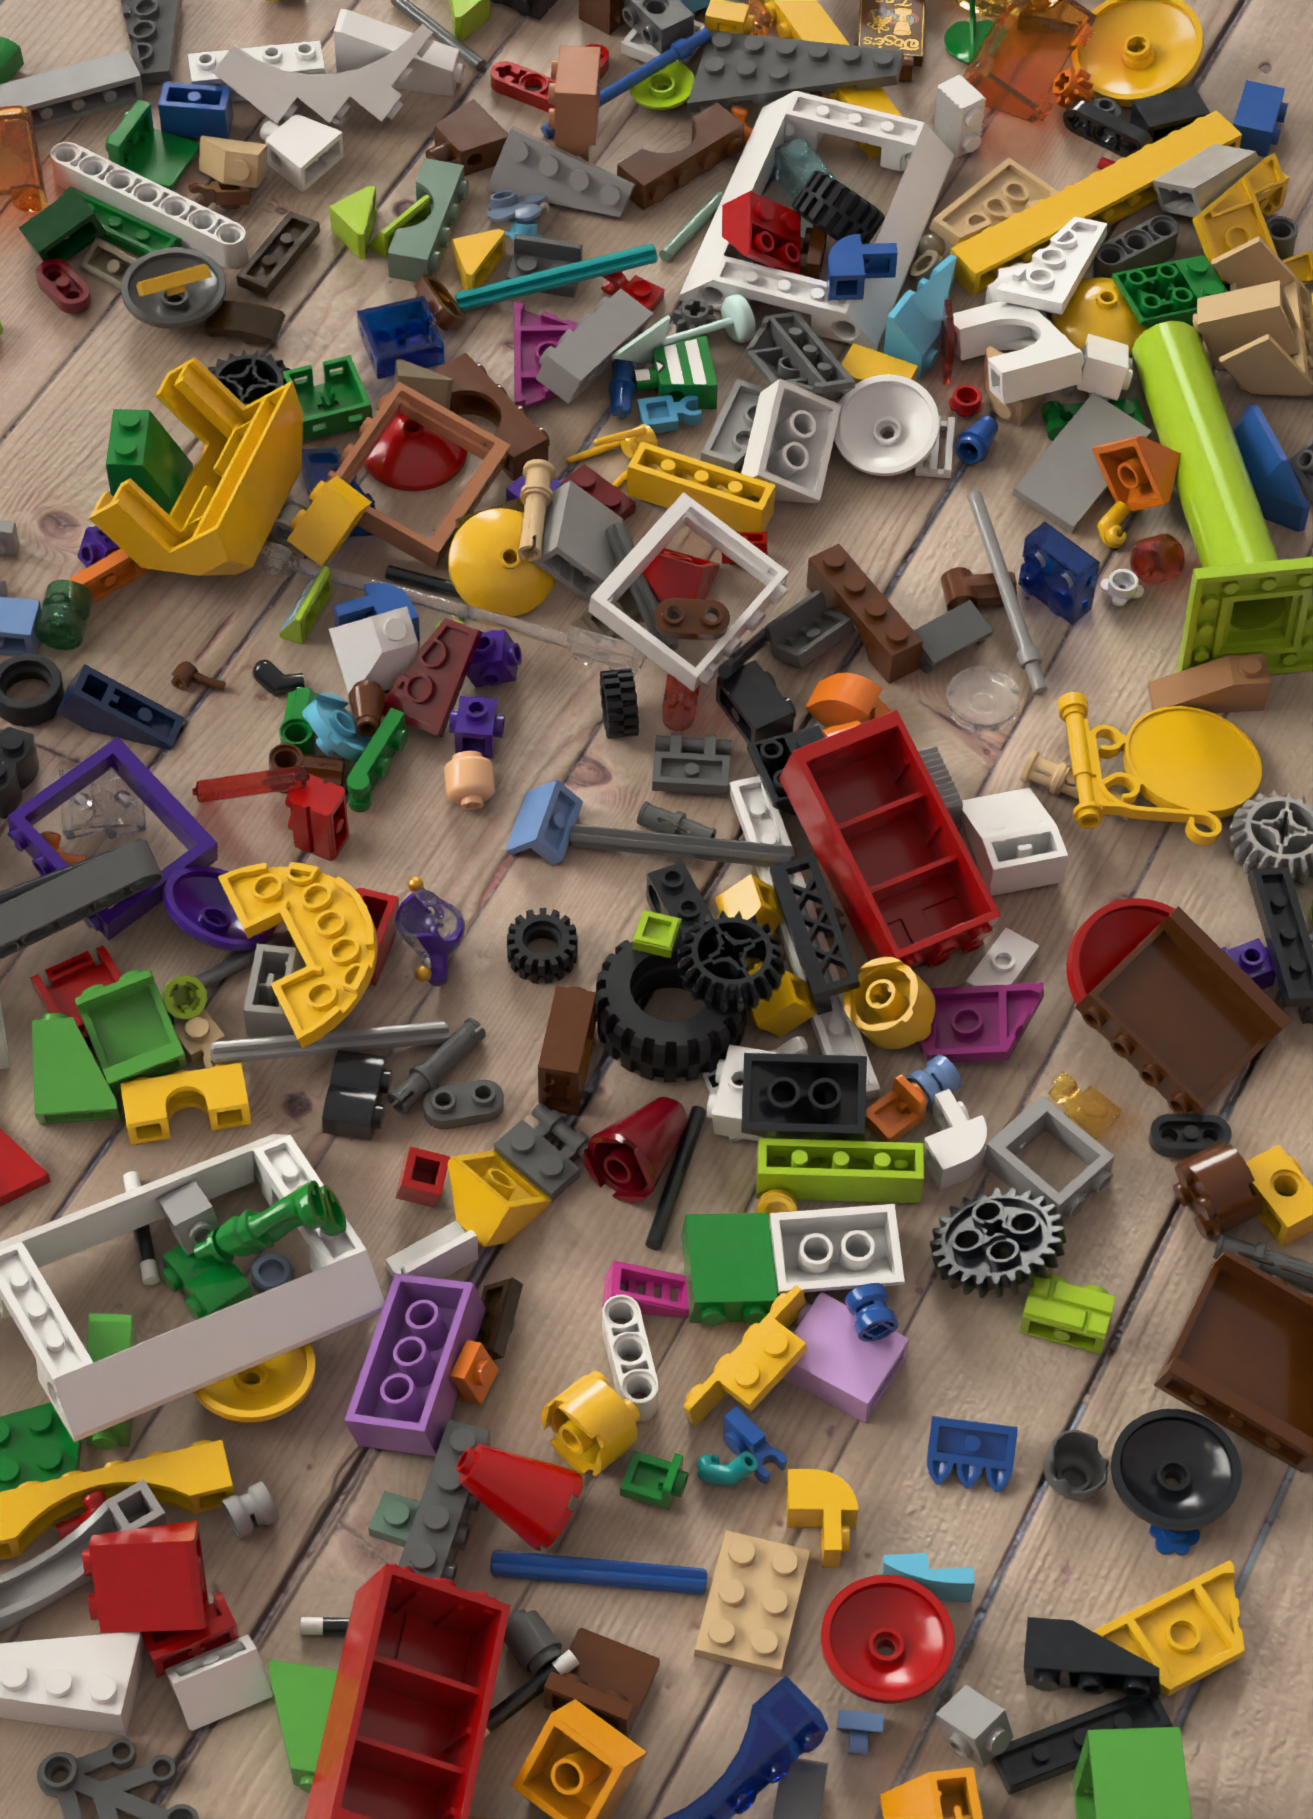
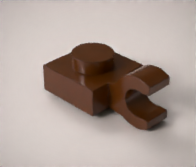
M210 182V185H202L200 183L188 185L191 193L202 194L201 199L196 203L206 208L211 203H215L216 206L220 205V208L227 210L239 209L240 205H250V190L246 186L229 185L221 182Z

